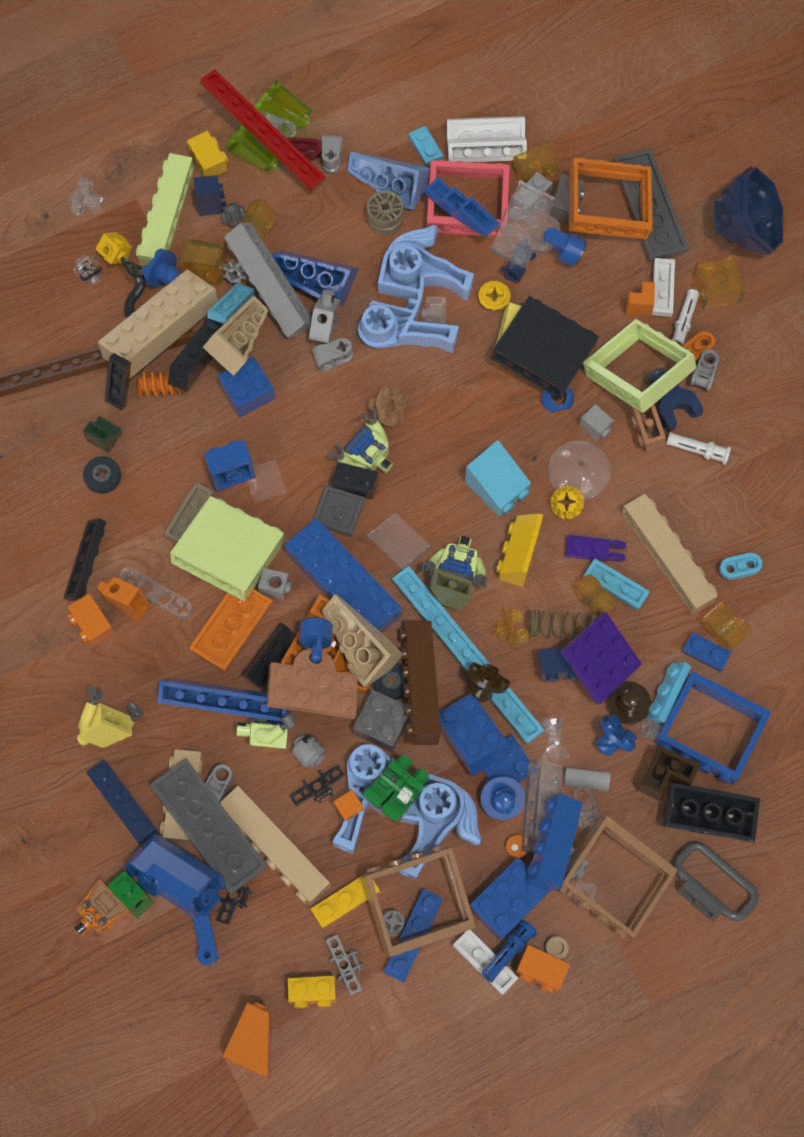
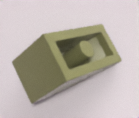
M434 568L430 589L441 605L461 611L472 599L474 582Z

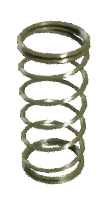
M536 610L531 611V637H534L535 634L536 637L539 636L541 621L544 612L546 617L548 638L551 635L555 614H557L560 639L562 638L567 613L570 622L571 639L574 638L576 622L579 614L581 617L582 630H584L582 614L578 612L574 621L572 631L571 615L568 611L564 615L562 627H560L559 614L557 611H555L553 613L549 629L547 612L543 610L540 616L537 631ZM590 613L588 615L585 628L588 625L590 615L592 622L597 617L596 613Z

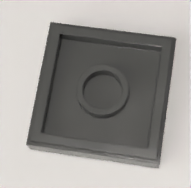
M325 486L313 520L317 518L328 530L352 537L366 499L353 493Z

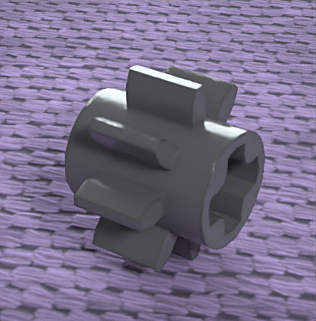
M232 202L223 206L224 211H222L221 216L224 223L229 222L230 226H236L244 222L243 217H246L244 205L239 206L238 202Z

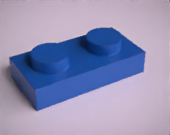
M692 632L682 653L721 673L731 651Z

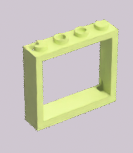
M637 319L626 326L583 363L588 378L641 413H644L696 369L694 354L689 349L681 347L676 341H671L661 332L653 330L648 324H644ZM639 339L677 362L675 366L643 392L605 369L608 364Z

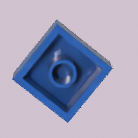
M254 356L247 359L234 376L228 370L218 374L220 387L239 418L275 400L274 388Z
M244 439L231 441L226 446L214 447L204 453L207 468L216 492L256 479L253 462Z

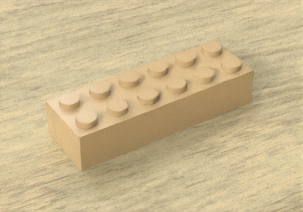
M186 269L98 341L102 357L109 362V357L115 353L130 361V378L133 377L208 314V310L218 302L215 288Z

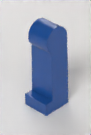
M209 913L204 917L198 915L199 918H193L199 945L197 958L204 966H212L218 960V950Z

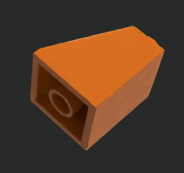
M254 1002L253 1005L247 1003L222 1057L269 1080L271 1076L272 1017L268 1013L269 1010L266 1006Z

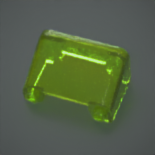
M277 80L265 91L254 106L287 139L293 137L301 126L305 128L311 120L309 116L312 110ZM240 124L224 148L266 172L269 170L274 171L280 162L272 153L253 141L254 135Z

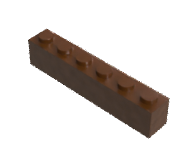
M406 620L404 629H400V642H404V647L401 648V653L403 654L401 659L405 660L402 675L403 679L407 680V684L404 685V698H408V703L405 705V715L409 717L410 723H407V736H411V745H438L441 727L432 622Z

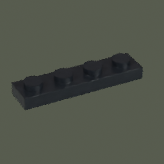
M100 518L87 521L64 594V599L68 601H77L86 594V586L93 572L94 560L99 552L98 547L105 533L106 521Z

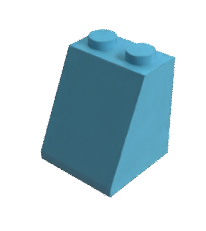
M498 440L466 467L465 483L499 517L503 513L508 514L515 507L514 504L518 500L523 501L530 494L531 482Z

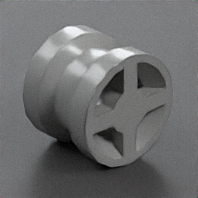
M395 910L386 912L383 918L388 935L396 936L400 934L404 928L403 915Z

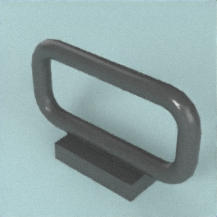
M691 842L677 855L674 861V867L678 870L676 874L685 882L677 892L712 922L721 913L731 921L744 920L757 906L759 894L755 886L702 842ZM693 851H700L749 893L750 899L741 911H732L684 870L683 863Z

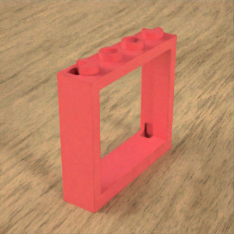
M431 160L429 184L436 179V175L503 179L501 220L496 219L500 224L488 236L506 237L510 165ZM428 198L427 227L436 225L440 234L483 236L454 217L433 216L434 201Z

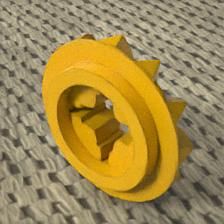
M490 281L480 288L478 297L480 304L485 309H492L494 312L498 309L502 310L509 304L511 294L509 288L502 282ZM494 291L497 296L495 302H493L491 297Z
M568 485L559 487L551 497L552 511L562 519H572L578 516L584 507L582 493L576 487ZM566 494H568L570 500L576 501V503L569 504L568 511H566L564 504L558 503L565 500Z

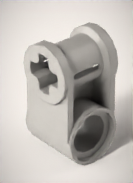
M322 135L323 170L330 174L336 173L340 168L342 136Z
M339 338L326 344H320L312 350L320 371H326L335 366L348 363L353 358L351 342L346 338Z
M709 349L702 353L690 386L697 385L706 388L708 392L710 391L719 362V354L716 351ZM704 360H710L713 364H707Z
M219 764L213 769L205 782L219 802L225 798L226 793L234 781V774L230 767L225 764ZM222 771H227L229 773L228 778L224 781L218 780V774Z

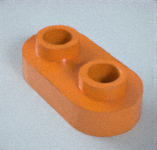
M703 331L681 347L689 349L694 354L696 363L700 360L705 350L713 349L715 338L710 332ZM704 342L707 346H703L701 343Z

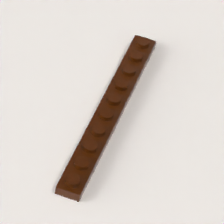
M191 327L166 349L188 343L196 333L195 327ZM95 347L1 374L0 397L108 366V361L102 357L100 348Z

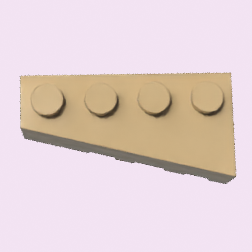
M255 296L251 297L213 334L203 348L234 376L247 361V356L253 347V342L257 338L259 328L262 326L269 309Z

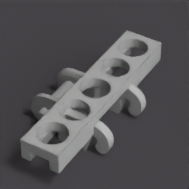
M338 935L327 939L326 942L333 955L329 962H336L341 973L337 980H344L350 996L362 991L354 973L357 969L361 971V967L364 966V964L359 963L356 957L358 951L353 952V950H350V954L346 955ZM334 939L338 943L337 948H332L330 943ZM341 950L342 954L336 956L335 952ZM352 957V960L355 964V967L353 968L348 960V958ZM341 961L348 962L346 969L340 968L339 964ZM350 976L353 977L351 980H347V979H346V978H348V977H350ZM355 982L357 990L352 991L349 984Z

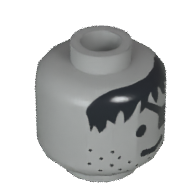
M300 735L294 741L295 746L292 754L302 766L314 768L324 760L325 747L314 735Z

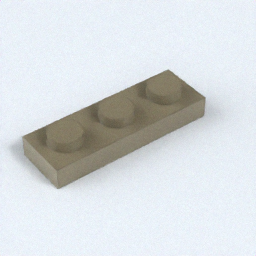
M195 482L164 532V537L177 543L209 497L214 496V491Z

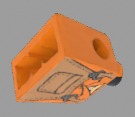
M99 879L76 910L83 918L74 928L82 937L92 928L102 935L132 913Z

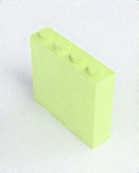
M210 496L170 552L171 564L246 601L260 580L263 568H268L283 546L284 533L279 528L271 527L263 523L261 519L253 518L245 514L243 510L226 504L222 499Z

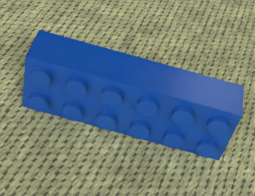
M317 518L284 544L286 554L329 600L337 594L381 633L402 617V607Z

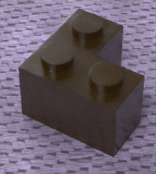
M659 745L638 791L659 800L668 781L691 786L700 764Z

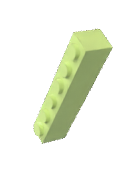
M169 153L168 159L163 163V175L158 179L157 194L153 195L152 211H148L147 227H144L142 230V243L137 246L136 256L139 258L140 265H148L158 249L170 250L194 171L192 157Z

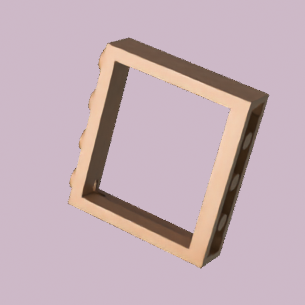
M599 816L569 861L560 892L569 898L574 897L578 900V906L589 912L591 910L595 913V918L604 925L609 924L614 928L613 932L623 939L625 937L635 938L678 870L610 817ZM602 831H605L659 873L626 926L569 883Z
M444 845L432 847V852L423 855V851L409 855V860L402 862L401 858L388 862V867L381 869L380 865L367 869L368 873L361 875L385 956L392 957L476 928L451 847L444 848ZM442 857L461 920L391 943L372 880Z

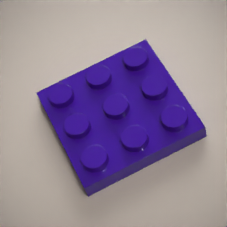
M607 612L597 616L560 651L596 704H601L642 665Z

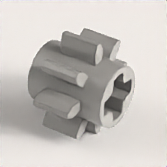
M231 258L229 264H225L223 267L226 271L223 277L227 278L230 284L232 282L241 284L242 279H246L248 276L239 265L238 260L234 261Z

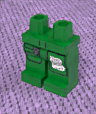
M404 754L396 762L392 760L371 787L363 793V797L378 810L381 809V812L397 825L419 797L429 777V774L421 768L413 776L406 772L413 762Z

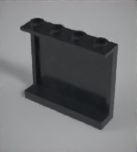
M528 296L494 347L490 359L561 400L589 353L594 349L600 336L596 335L592 330L582 327L575 320L560 314L556 309L543 304L539 299Z

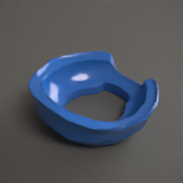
M568 387L565 392V404L556 405L551 399V394L543 390L541 403L551 413L558 410H569L574 403V393Z

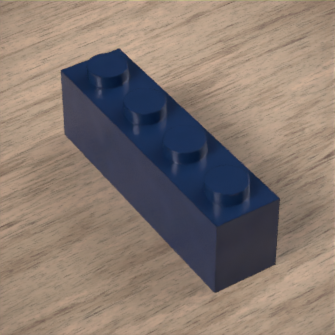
M105 759L86 772L140 847L154 832L159 835L155 826Z

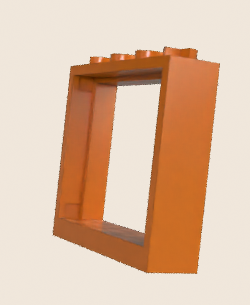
M574 158L569 167V231L647 240L653 230L651 167L641 166V164L631 165L623 162L614 163L604 160ZM578 175L640 182L641 221L578 214Z

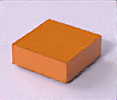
M353 790L333 801L345 822L364 811V807Z

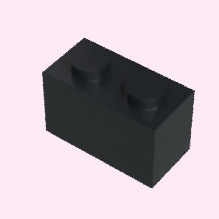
M337 462L332 479L333 488L373 500L379 481L378 471Z

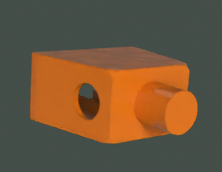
M113 577L109 582L102 580L98 584L97 590L102 593L110 606L138 622L151 605L140 588L119 578Z

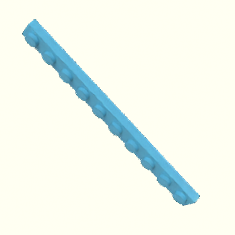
M409 566L392 578V582L424 621L432 622L433 632L466 672L472 662L486 667L490 664ZM509 687L503 694L492 693V699L489 698V700L526 745L544 732L542 726Z

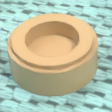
M560 936L551 937L545 945V952L560 960L567 955L569 950L567 941Z

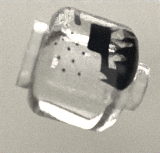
M85 254L75 260L73 272L82 284L93 286L101 281L100 276L103 274V268L94 256Z

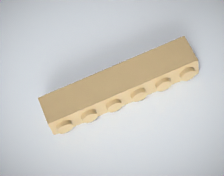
M643 494L624 505L622 515L692 615L713 604L718 597L715 586L712 583H708L702 568L696 566L693 562L690 551L684 549L681 545L678 534L671 531L665 516L660 515L657 511L655 502L648 498L646 494Z
M239 786L220 802L244 836L251 841L250 844L258 854L261 852L267 858L264 862L271 870L277 869L282 874L279 878L286 886L292 885L297 890L295 895L303 903L307 901L312 905L331 887L330 882Z

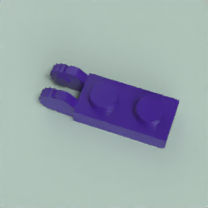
M567 535L565 557L585 560L597 559L602 562H623L625 555L615 552L609 553V548L622 550L626 548V543L619 540L610 541V539Z

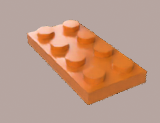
M255 589L252 590L246 601L227 593L189 646V651L221 671L226 672L272 606L273 600Z

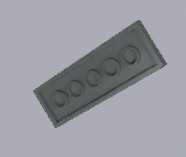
M651 149L614 157V163L623 162L625 164H641V166L651 167L653 230L647 240L641 239L649 261H654L655 258L663 259L687 253L689 249ZM619 180L634 221H641L640 182Z
M187 758L149 785L207 865L223 876L224 888L230 895L268 867Z

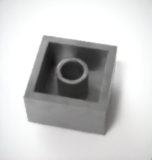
M372 690L353 727V735L393 753L409 721V717L405 715V704Z

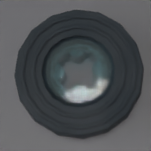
M397 662L390 671L372 683L374 690L394 700L404 697V685L407 684V680L403 679V665ZM389 676L393 679L397 678L394 686L391 683L386 684Z

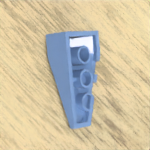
M351 151L347 171L363 183L376 189V192L391 191L396 193L402 199L404 208L414 210L427 187L430 168Z

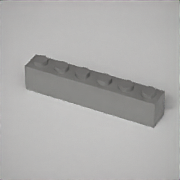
M239 223L224 237L228 243V248L234 252L239 265L248 274L249 281L258 290L261 300L267 304L271 316L279 323L282 333L287 338L298 337L311 326L312 317L252 223Z

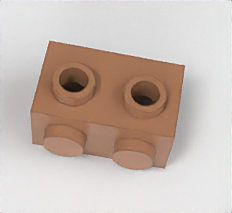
M653 404L644 413L633 407L634 415L631 416L634 428H639L640 434L637 437L640 446H645L646 452L667 446L666 437L655 405Z

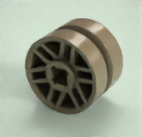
M379 191L368 200L367 221L369 227L375 233L391 235L397 232L403 224V201L394 192Z

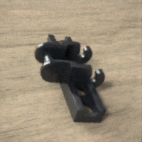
M339 765L325 774L319 770L318 773L321 777L308 785L303 780L304 787L289 795L295 806H299L315 796L314 801L321 803V799L329 794L333 796V789H329V786L345 777ZM339 771L340 775L333 778L332 773ZM316 782H319L322 785L320 790H315L313 788V785ZM306 789L309 792L307 796L304 795V790ZM326 789L325 792L321 793L320 795H317L319 792ZM296 795H302L303 798L296 802L294 800Z
M244 885L236 891L238 893L236 899H231L229 893L225 900L220 898V902L223 905L217 918L218 922L229 925L237 905L240 906V909L248 907L245 904L249 894H253L250 888L244 889ZM244 892L241 902H238L241 893ZM226 904L232 906L231 910L225 908ZM225 912L229 913L227 921L221 919Z

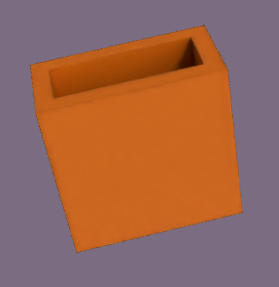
M642 282L639 293L629 292L626 303V315L651 317L655 302V282Z

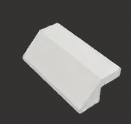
M525 116L447 119L448 161L490 162L527 160Z

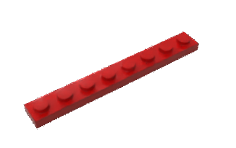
M216 69L201 78L200 84L310 191L325 181L326 176Z

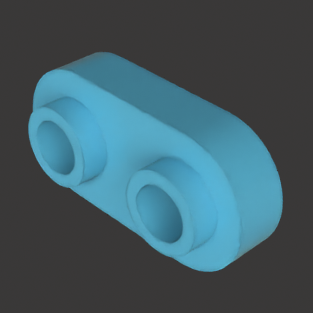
M755 553L729 557L722 561L719 572L726 580L753 576L762 568V559ZM747 563H751L754 568H749ZM726 568H731L733 573H729Z

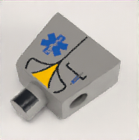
M323 290L322 295L314 306L309 339L329 343L338 326L340 300L334 298L335 292L332 290Z

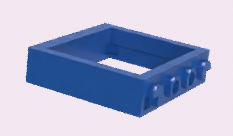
M692 671L655 744L699 763L698 769L700 771L716 775L722 783L726 782L734 785L738 781L772 712ZM691 688L758 722L734 771L666 736Z

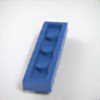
M422 889L398 941L429 931L443 899ZM421 947L389 957L382 973L404 983Z

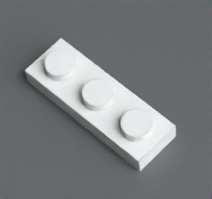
M655 258L653 282H655V302L652 312L654 316L672 317L675 260Z
M471 930L466 931L453 944V947L480 974L496 956ZM506 966L494 979L493 983H489L503 995L518 980V977Z

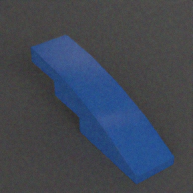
M439 177L424 190V193L443 210L485 237L500 224L473 197L470 196L467 199L455 186L451 189Z

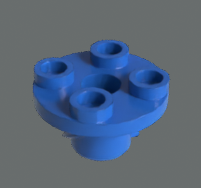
M158 249L150 263L143 268L142 274L145 276L146 283L151 287H159L164 283L168 285L181 274V271L176 268L177 257L172 251Z
M611 714L609 717L604 716L600 720V725L605 733L596 741V745L603 754L611 756L619 748L627 752H632L636 748L635 741L637 736L631 730H626L621 725L618 717Z
M506 775L496 776L485 782L480 795L481 805L490 817L497 820H508L518 815L523 809L525 792L517 779Z

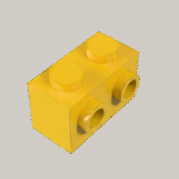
M208 131L186 140L188 151L204 177L220 175L227 171L226 163L228 158L224 151L220 152L218 141L214 136L211 137Z
M335 976L288 978L289 1004L294 1005V1008H307L308 1004H317V1007H329L331 1003H336Z

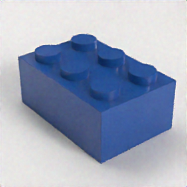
M471 694L439 712L441 732L471 776L476 775L510 754L508 742L480 702Z
M519 858L470 905L471 912L500 942L550 892L547 889L527 882L529 877L528 867Z

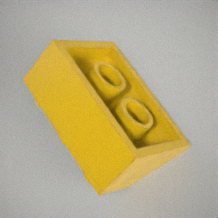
M543 514L517 515L516 521L511 522L508 534H511L510 541H505L502 553H505L504 561L499 560L496 571L500 573V581L521 587L524 586L540 532Z

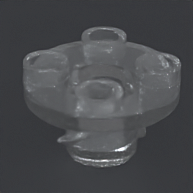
M80 177L75 193H71L68 199L72 215L79 217L85 210L95 214L102 209L104 198L102 195L93 192V180Z

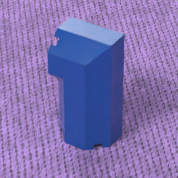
M155 832L124 864L127 874L132 879L134 876L137 877L139 881L136 884L154 897H157V895L163 897L195 919L199 918L198 915L207 916L221 898L218 895L219 889L224 890L225 887L221 874Z

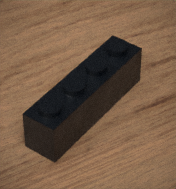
M207 318L170 365L169 385L185 392L189 390L213 359V356L203 346L223 324Z

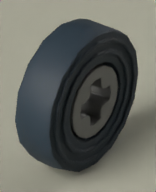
M95 457L84 468V482L95 493H109L116 489L120 483V467L110 457ZM101 471L106 473L105 478L101 479V477L99 476V472Z

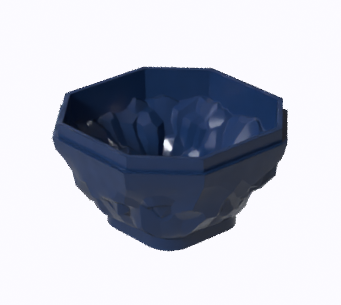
M750 166L735 176L721 192L720 197L715 199L714 222L718 234L729 243H737L742 250H749L763 255H770L783 243V206L775 183L756 166Z

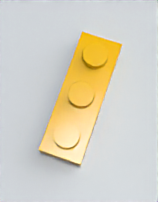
M362 876L311 908L322 929L369 900ZM372 880L376 894L380 893L376 883Z

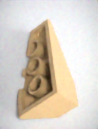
M337 594L322 609L325 618L333 624V634L336 635L339 641L341 653L345 654L350 672L358 675L357 680L364 687H367L390 671L403 656L400 650L384 634Z

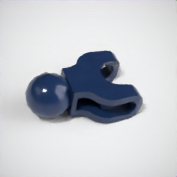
M657 368L650 372L647 377L648 387L668 370ZM678 384L657 401L658 407L656 410L661 425L666 432H671L676 428L677 420L673 413L676 409L685 410L691 418H697L703 414V407L696 394L689 389L681 388Z

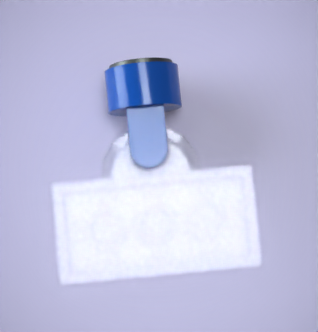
M520 180L517 183L489 251L526 268L533 252L541 254L554 250L558 252L557 260L573 267L581 259L587 242L571 232L567 235L560 231V223L549 215L555 197Z

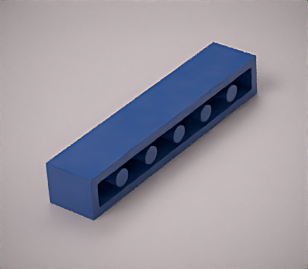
M166 678L159 682L157 703L283 722L282 716L293 712V710L267 707L268 693L173 678Z

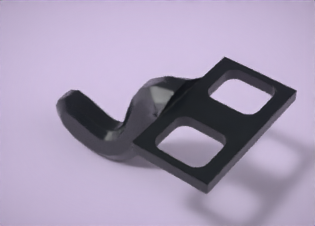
M122 257L120 259L128 274L135 277V287L126 298L124 304V315L128 318L136 311L134 304L142 294L146 281L145 276L140 274L143 271L142 266Z

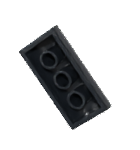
M671 782L665 801L663 827L755 843L760 798Z

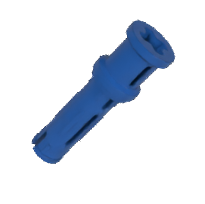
M521 921L515 933L507 937V944L482 971V976L487 981L493 983L494 979L507 966L515 954L523 952L526 948L525 944L537 935L536 929L527 921Z

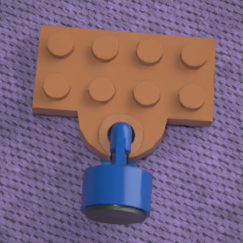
M311 617L300 623L299 643L305 647V650L296 656L292 665L271 662L269 665L267 707L350 719L355 718L358 675L336 672L335 663L331 656L322 651V649L332 645L333 624L330 621L319 617Z

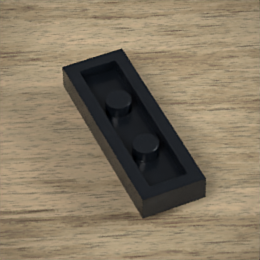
M113 353L109 357L105 402L122 411L127 405L131 362Z
M279 623L242 675L255 687L261 688L269 677V665L271 662L279 663L296 634L285 624Z

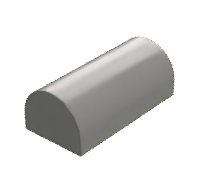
M566 768L563 786L608 792L611 774Z

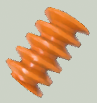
M143 371L142 376L138 378L139 397H143L144 392L147 397H151L152 392H154L156 397H159L161 391L164 397L168 396L169 391L172 396H176L177 391L182 396V390L168 384L169 371H167L166 377H164L162 371H159L158 377L155 376L154 371H151L149 377Z

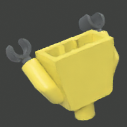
M89 686L87 694L90 696V701L86 702L78 723L80 733L77 735L78 742L83 746L92 743L105 748L132 735V727L135 724L133 721L142 717L143 710L134 702L127 706V712L130 715L101 703L95 705L96 702L103 699L104 694L100 687L95 693L94 686Z

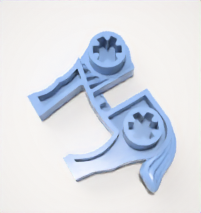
M436 225L406 232L397 237L387 249L378 280V293L406 299L408 303L406 308L372 300L358 324V334L368 346L381 349L400 345H420L423 347H438L453 353L458 338L459 326L417 321L422 307L424 287H444L455 292L463 300H468L473 285L474 273L462 270L446 259L436 257L425 250L435 244L439 231Z
M370 744L361 745L351 753L347 761L349 791H354L364 807V811L343 822L340 831L333 840V846L353 855L366 809L370 807L384 815L381 809L378 810L363 797V793L371 787L392 760L396 762L394 758L391 759L377 746ZM429 774L423 791L400 821L419 826L416 844L410 853L402 859V862L409 860V855L423 851L424 855L432 852L431 848L441 845L446 837L456 828L460 839L474 845L481 844L477 809L471 796L454 782ZM427 862L396 873L416 881Z

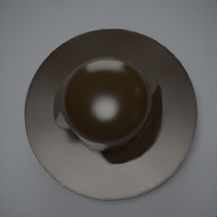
M472 662L467 670V675L474 682L473 686L468 689L470 694L479 702H487L489 698L492 699V693H505L511 683L498 673L499 669L491 664H488L486 667Z
M623 682L607 698V710L610 714L618 717L622 724L633 726L643 721L649 713L651 705L650 695L642 685L636 682Z

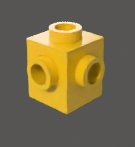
M117 232L104 233L96 247V250L109 264L122 263L120 258L128 259L132 249L126 238Z

